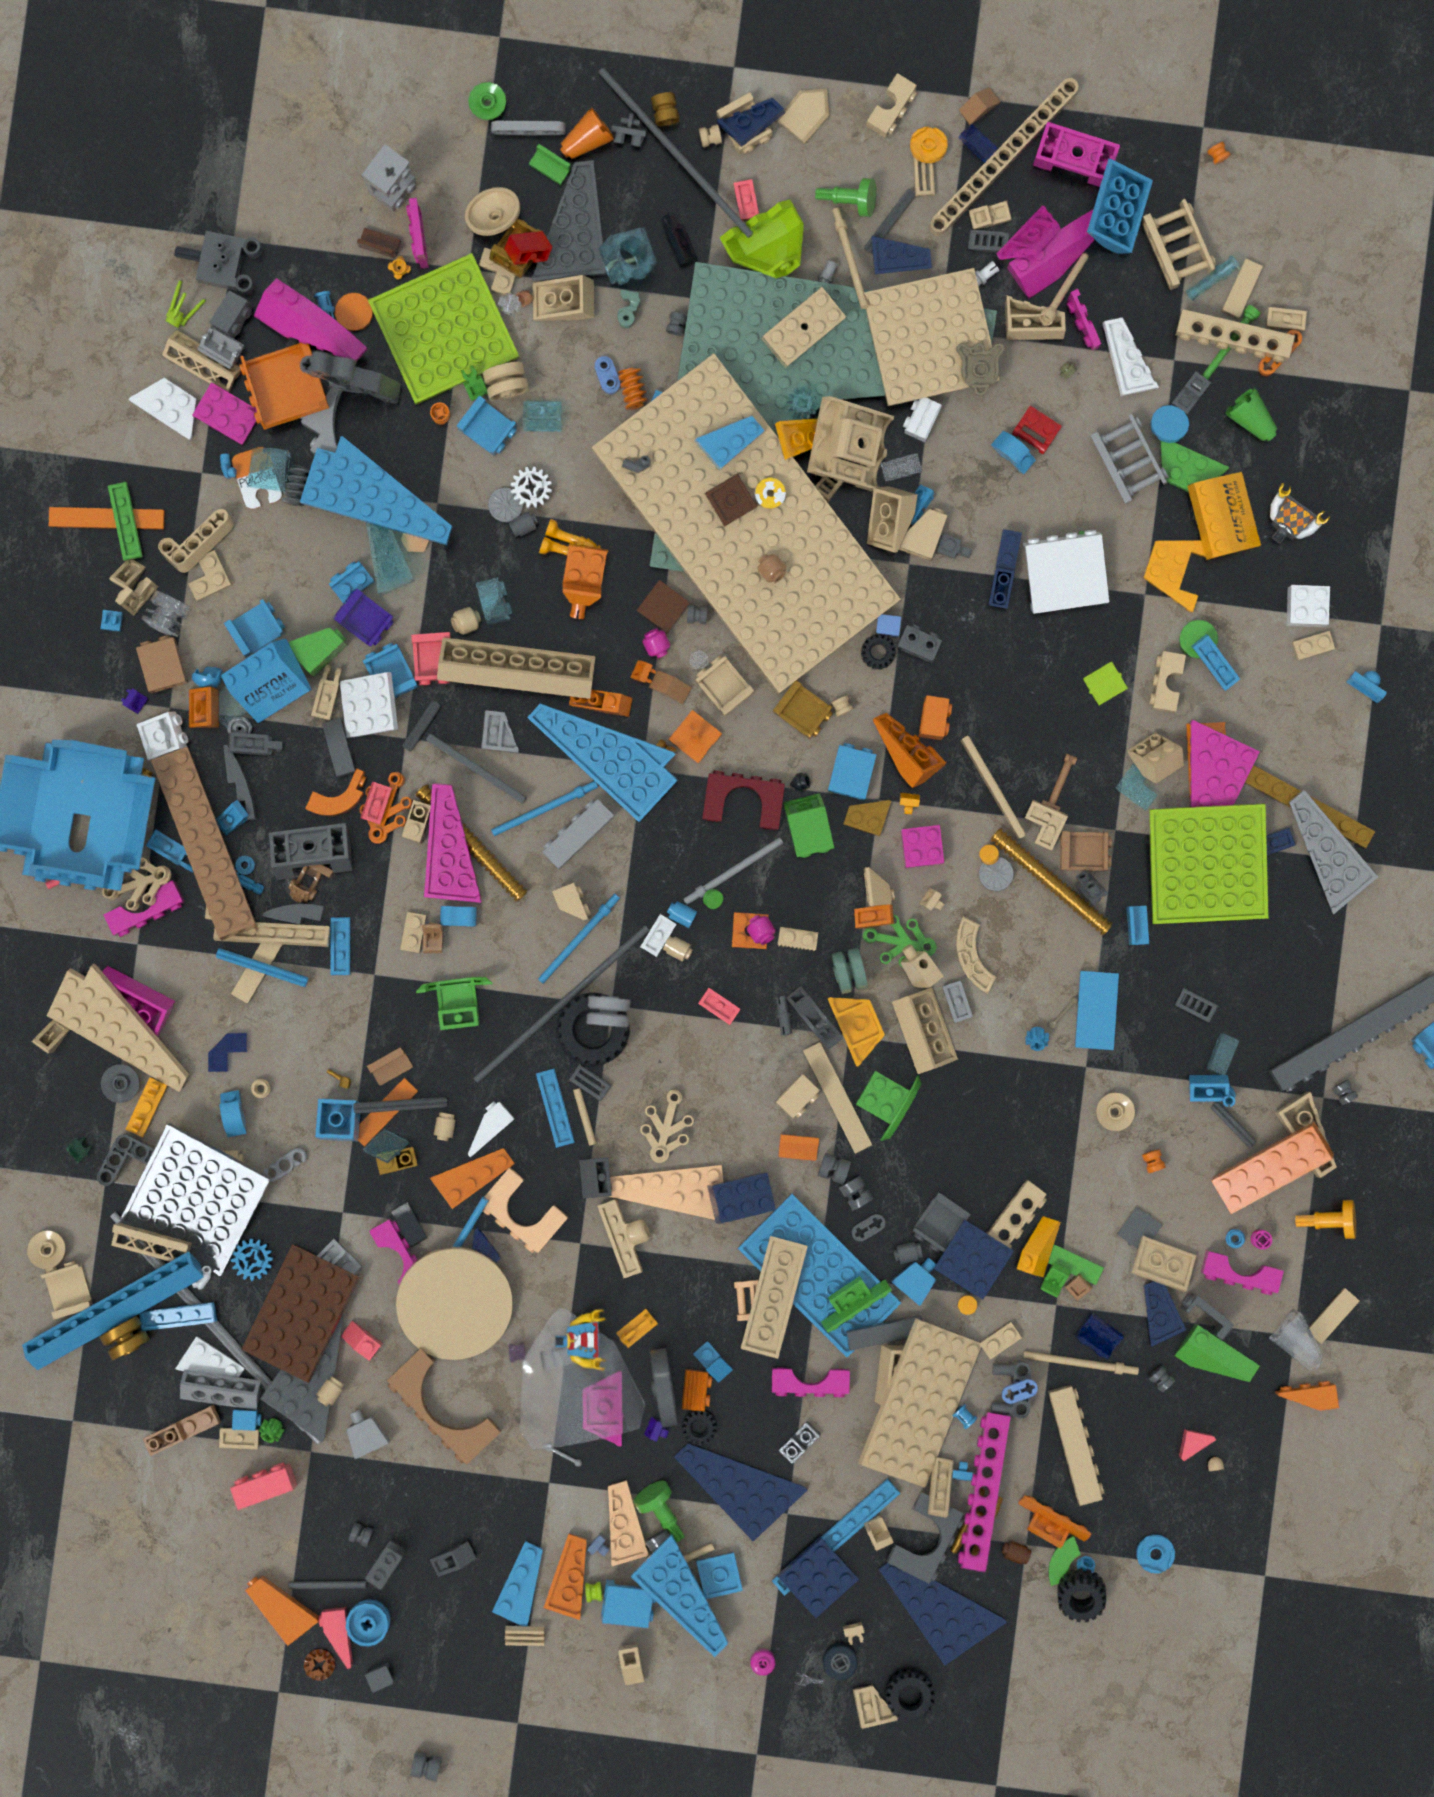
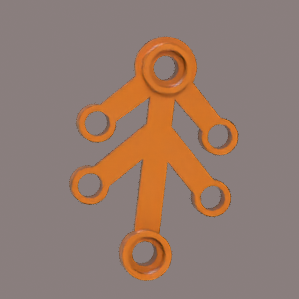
M393 772L388 777L389 787L392 789L381 823L376 824L367 821L370 826L369 839L373 843H383L387 839L389 832L399 827H404L407 818L398 815L395 817L394 822L386 825L388 818L404 809H410L413 803L411 798L403 797L400 803L391 807L397 788L402 787L405 783V777L399 772ZM397 776L398 780L394 783L393 777ZM371 786L366 788L365 793L367 796ZM406 800H409L408 806L404 805ZM365 804L360 807L361 814ZM403 818V823L399 825L398 820ZM376 831H380L379 837H375Z

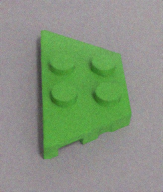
M1160 441L1161 464L1168 475V478L1165 479L1166 482L1189 492L1188 485L1220 477L1229 468L1177 443Z

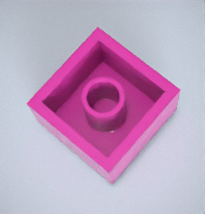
M940 825L901 829L905 869L944 864Z

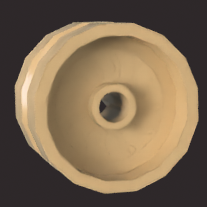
M522 362L497 365L482 373L485 384L491 385L487 389L488 397L491 401L513 398L529 390L527 379L521 378L525 374Z

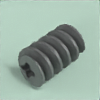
M292 465L295 468H290L289 472L293 475L287 476V479L291 482L285 484L290 490L284 491V495L287 497L282 498V502L302 507L300 500L310 469Z

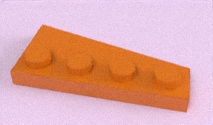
M502 1148L433 1176L430 1179L453 1209L515 1163L506 1150Z
M568 1533L544 1605L545 1609L580 1620L587 1539Z

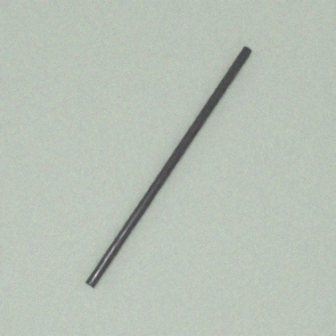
M602 68L598 73L738 228L750 238L754 234L753 231L607 70Z
M644 925L475 1075L473 1079L477 1083L484 1079L556 1015L571 999L575 998L650 931L647 926Z

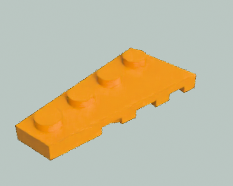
M818 419L787 420L775 423L785 460L812 449Z

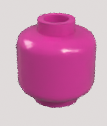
M656 628L644 634L645 638L642 643L649 656L661 658L668 653L667 650L671 644L663 630Z
M757 915L750 919L747 932L755 943L765 945L774 939L775 928L768 917Z
M761 1648L753 1652L750 1658L753 1672L757 1675L765 1676L774 1670L775 1657L770 1650Z

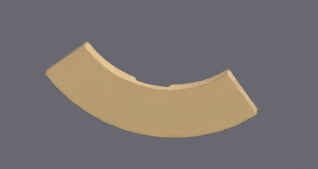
M962 917L956 937L959 962L969 980L981 991L988 994L996 976L983 966L977 955L976 936L980 925Z

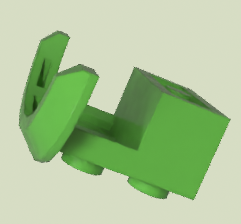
M486 977L443 980L422 984L416 993L437 990L440 1030L479 1026L480 1019L475 985H491L493 983Z
M876 1071L873 1072L856 1105L890 1124L880 1141L890 1139L902 1121L922 1084L919 1074L913 1081L910 1090Z

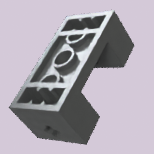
M346 823L269 833L271 868L276 880L295 878V868L331 864L333 873L353 871L350 835ZM312 843L314 848L312 850H305V845Z

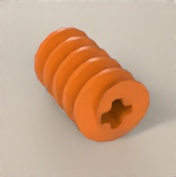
M628 368L618 372L621 374L618 377L619 380L623 381L620 384V387L624 389L622 395L627 396L624 398V402L629 403L625 406L626 410L642 408L645 406L643 403L648 401V398H642L646 391L640 390L645 384L638 382L643 376L636 374L641 371V368Z

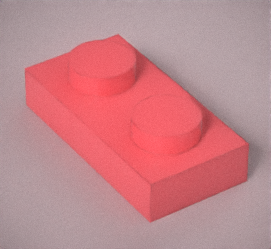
M751 179L735 182L734 190L739 216L743 221H747L754 215L759 214L753 181Z
M372 782L360 818L380 824L392 788Z
M708 988L698 1003L729 1025L740 1011V1008Z

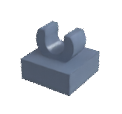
M599 1533L588 1546L587 1551L592 1555L598 1551L605 1556L609 1551V1548L603 1544L606 1537Z

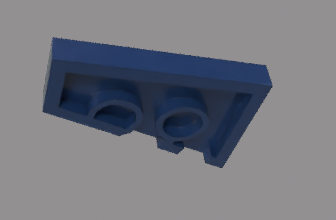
M770 98L752 105L749 110L741 113L737 111L733 113V116L726 119L720 118L717 120V123L742 147L784 115L785 109L774 98Z
M871 236L874 274L932 269L929 248Z
M1155 1281L1143 1285L1151 1347L1186 1331L1166 1286Z

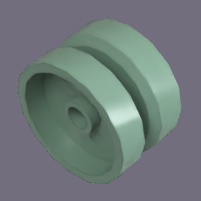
M858 947L848 950L849 962H846L842 952L832 954L833 971L841 994L852 991V979L858 990L868 988Z

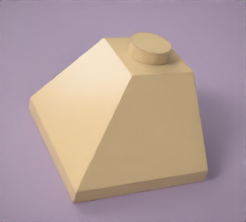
M869 867L864 868L868 907L892 904V900H895L894 889H890V885Z

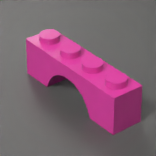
M170 881L160 886L155 894L156 902L144 912L132 913L120 906L103 914L112 934L123 937L130 933L129 929L134 927L139 929L147 925L148 920L152 918L157 920L165 916L164 912L170 909L172 912L182 907L181 904L185 900L176 882Z
M389 1219L369 1232L378 1248L388 1247L394 1249L401 1256L404 1269L400 1279L397 1281L400 1285L406 1271L418 1259L415 1254L411 1255L408 1248L410 1246L405 1237L402 1239L399 1231L401 1230L396 1221Z
M1206 1250L1200 1273L1205 1274L1206 1279L1216 1281L1217 1278L1224 1279L1223 1283L1235 1286V1282L1243 1284L1242 1288L1253 1291L1255 1287L1261 1289V1293L1272 1296L1273 1292H1279L1284 1271L1261 1265L1253 1274L1239 1275L1230 1267L1228 1256Z
M772 1367V1392L776 1393V1396H787V1393H795V1396L804 1397L806 1393H814L815 1397H826V1394H833V1397H845V1394H849V1369L830 1368L824 1379L810 1384L800 1381L794 1375L792 1368Z

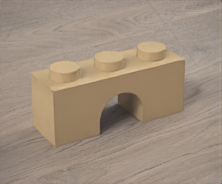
M897 73L886 95L893 98L895 106L886 110L877 105L867 120L866 126L884 138L887 137L888 133L892 135L897 127L895 122L898 118L902 119L907 111L905 106L908 102L912 103L915 99L917 85Z
M1163 651L1160 656L1157 655L1155 666L1158 667V672L1154 674L1152 682L1155 690L1154 693H1151L1149 704H1152V710L1169 713L1177 711L1179 692L1169 690L1166 685V679L1169 675L1181 676L1183 674L1186 655Z

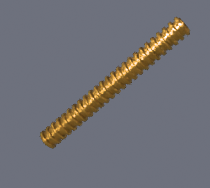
M428 784L424 785L416 792L415 796L420 797L421 802L423 801L425 804L431 805L432 788L429 789ZM464 823L463 828L470 854L472 853L473 858H477V862H481V866L490 872L489 875H493V879L498 880L497 883L502 885V889L505 888V892L510 893V897H514V901L518 902L528 890L523 889L522 884H518L519 881H516L515 877L510 875V871H506V867L503 868V864L498 862L499 859H495V855L490 854L491 851L487 850L485 845H482V841H478L477 836H473L474 833L470 832V829L466 828Z
M1002 828L998 829L990 838L991 842L994 841L996 846H1000V850L1003 849L1005 854L1008 853L1010 858L1013 857L1014 862L1017 861L1018 865L1023 866V869L1026 868L1027 873H1031L1032 877L1035 876L1037 881L1040 880L1041 885H1046V889L1049 888L1051 893L1054 892V896H1059L1060 901L1063 900L1064 904L1067 903L1068 908H1073L1072 911H1076L1078 916L1081 915L1083 920L1086 919L1087 924L1090 923L1092 928L1095 927L1097 932L1100 931L1101 936L1111 928L1113 922L1107 921L1108 918H1104L1103 914H1099V910H1094V906H1090L1089 902L1086 903L1084 898H1080L1081 895H1077L1075 890L1072 891V887H1067V883H1063L1061 878L1058 879L1057 875L1054 876L1053 871H1049L1048 867L1045 868L1043 863L1040 864L1039 859L1036 860L1034 855L1031 856L1029 851L1026 852L1025 847H1020L1021 844H1017L1016 840L1013 841L1011 839L1012 836H1008L1007 832L1004 833Z

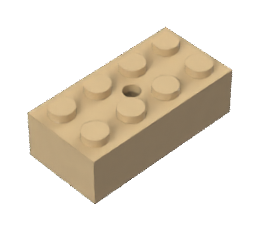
M821 287L763 335L761 339L786 369L840 324L846 316L823 287ZM802 323L808 326L807 330L801 329Z

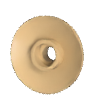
M1110 1093L1099 1101L1096 1115L1099 1123L1104 1128L1111 1131H1121L1132 1123L1135 1116V1108L1132 1101L1126 1095ZM1113 1108L1118 1109V1114L1115 1116L1111 1113Z
M42 1231L30 1240L27 1253L33 1265L41 1269H50L57 1266L63 1260L66 1246L63 1238L56 1232ZM51 1248V1253L46 1254V1249Z

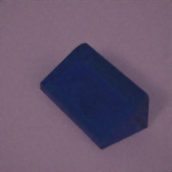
M973 124L959 135V139L984 162L998 150Z

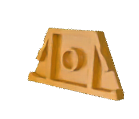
M827 998L857 1067L885 1036L871 1001L866 999Z

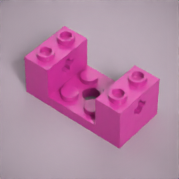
M1047 122L1033 166L1051 171L1053 166L1088 176L1087 183L1100 187L1108 159L1116 160L1120 145ZM1080 148L1083 151V155L1076 157L1073 155L1072 150Z

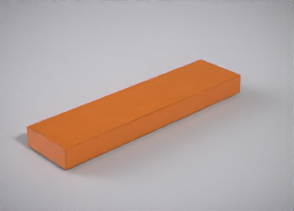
M404 1078L382 1101L412 1099L418 1090ZM399 1111L370 1113L359 1125L358 1141L365 1147Z

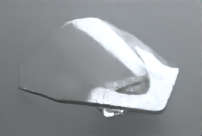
M559 1308L553 1313L522 1363L519 1431L532 1450L574 1445L640 1429L646 1406L615 1343L599 1331V1358L606 1360V1362L601 1361L599 1364L601 1368H605L603 1371L595 1368L581 1367L571 1361L570 1356L567 1355V1347H555V1336H566L567 1327H570V1323L578 1318L564 1308Z

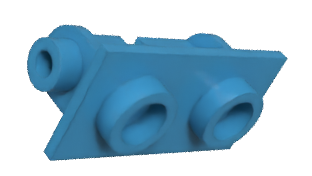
M921 484L914 493L917 494V502L911 525H914L924 513L922 508L926 509L934 499V491Z

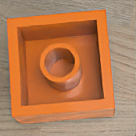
M926 695L919 737L942 740L944 736L948 735L949 723H946V719L951 715L952 704H949V699Z

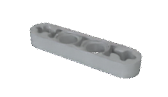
M493 121L491 123V133L497 135H563L566 124L560 121Z

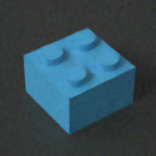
M318 1099L315 1137L320 1140L358 1142L360 1113H354L353 1104L360 1102L356 1100Z

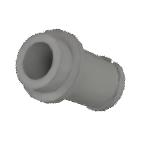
M826 261L822 274L818 276V282L832 284L831 279L838 265L832 261Z

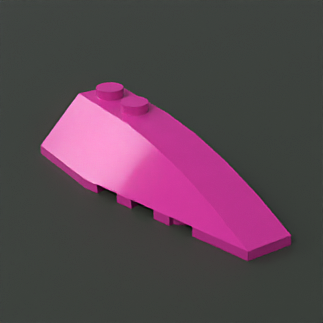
M1093 210L1063 227L1038 254L1017 257L1009 263L1007 269L1028 299L1060 279L1095 240L1087 233Z
M277 278L264 291L254 316L284 337L295 338L300 343L314 345L319 350H327L333 352L335 356L354 359L356 362L367 351V347L340 323Z

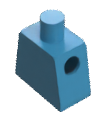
M927 1258L921 1266L913 1261L895 1276L891 1282L920 1306L936 1280L930 1274L936 1264L930 1258Z

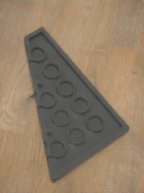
M593 160L574 162L571 175L567 181L565 191L547 236L553 248L547 261L537 262L532 276L533 283L579 275L586 277L606 275Z
M344 1313L310 1383L280 1370L261 1397L262 1401L321 1442L325 1439L330 1404L325 1406L317 1400L319 1396L316 1394L327 1379L329 1380L331 1376L334 1378Z

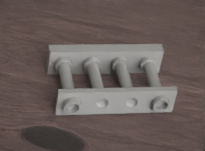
M1132 414L1128 415L1131 422L1104 436L1102 434L1099 436L1098 432L1091 435L1125 504L1132 502L1131 497L1134 496L1135 492L1160 479L1163 485L1167 484L1165 479L1168 478L1164 467L1159 468L1139 429L1142 427L1139 418H1134ZM1135 428L1140 439L1113 453L1112 451L1107 452L1105 446L1108 445V442ZM1144 446L1149 456L1122 470L1116 469L1114 465L1117 462L1116 459ZM1153 463L1157 473L1132 486L1128 485L1125 487L1122 481L1125 479V476Z

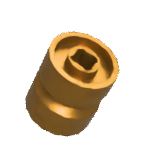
M666 92L651 97L653 110L656 111L654 117L657 126H668L680 121L678 109L674 108L677 105L675 93Z

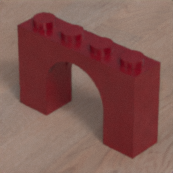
M714 770L713 774L709 773L702 820L722 822L724 802L727 795L736 788L746 787L754 790L762 802L759 828L779 830L785 787L781 780L770 778V782L762 781V777L751 776V779L743 778V774L732 773V776L724 775L725 772Z

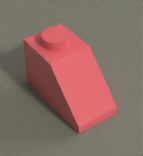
M353 1320L341 1335L355 1351L368 1361L373 1358L383 1344Z

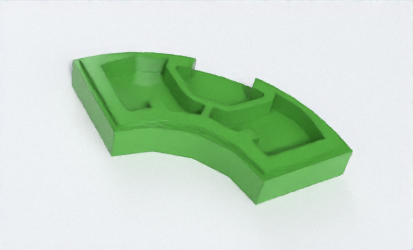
M1074 1536L1067 1538L1063 1547H1057L1051 1557L1048 1567L1051 1586L1059 1584L1060 1578H1064V1574L1068 1573L1072 1561L1081 1555Z

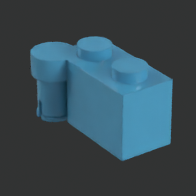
M1189 1075L1190 1102L1223 1101L1226 1107H1228V1104H1230V1107L1234 1106L1236 1094L1234 1088L1229 1086L1228 1075Z

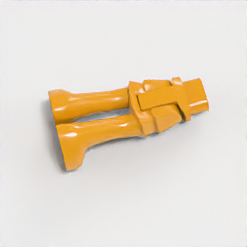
M550 519L545 536L575 545L593 548L601 547V545L597 546L589 538L586 539L583 536H576L559 529L557 521ZM544 537L539 553L547 554L551 551L567 555L568 546Z

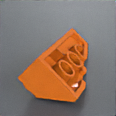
M884 713L873 719L900 775L912 788L924 783L945 766L946 762L935 749L920 743L918 736H911L907 733L905 727L889 714Z

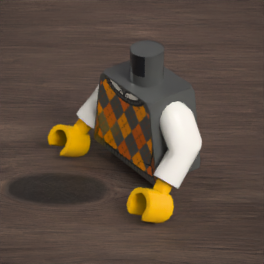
M1284 483L1280 485L1279 493L1276 494L1270 508V518L1273 520L1271 525L1277 529L1272 539L1279 544L1282 543L1286 536L1291 540L1295 537L1302 539L1310 536L1330 519V516L1326 520L1321 518L1325 511H1321L1317 516L1289 496L1291 486L1288 491H1283Z

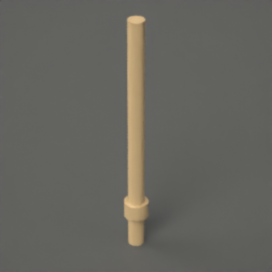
M834 208L835 228L839 232L860 307L861 309L868 308V303L847 235V224L842 218L840 208Z
M1029 1351L1023 1352L1024 1359L1114 1371V1374L1121 1375L1123 1373L1138 1375L1139 1367L1126 1366L1124 1363L1119 1362L1112 1364Z

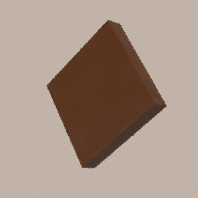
M739 474L734 475L704 493L724 527L758 507Z
M659 580L639 606L637 612L668 634L690 602Z

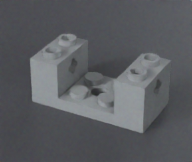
M384 144L362 173L369 194L393 212L396 208L399 209L403 205L404 197L407 193H412L416 187V179L410 174V162L386 144Z

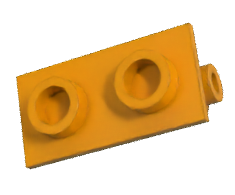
M645 1309L616 1334L620 1337L619 1339L629 1348L658 1323L648 1310Z

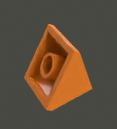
M213 687L190 689L189 728H218L219 689Z

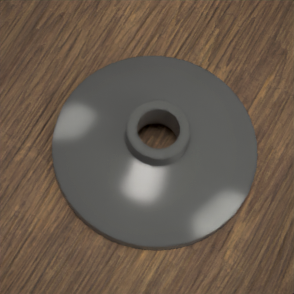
M122 1064L108 1068L101 1079L103 1094L109 1100L116 1103L130 1101L135 1097L140 1086L139 1077L135 1070ZM120 1080H123L125 1082V1085L123 1087H120L118 1085V1082Z

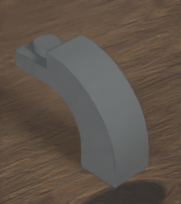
M801 986L786 997L828 1050L843 1039L842 1035Z

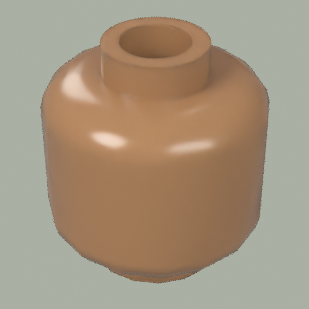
M765 554L759 559L757 570L767 582L777 583L785 576L786 565L777 555L771 554L768 556Z

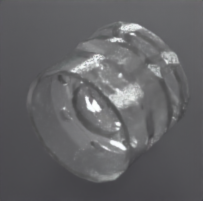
M155 590L150 602L157 608L156 610L146 608L145 611L153 616L149 618L143 615L141 620L145 621L149 627L165 635L178 637L179 632L172 628L176 626L182 629L183 626L176 620L178 617L187 619L192 608Z

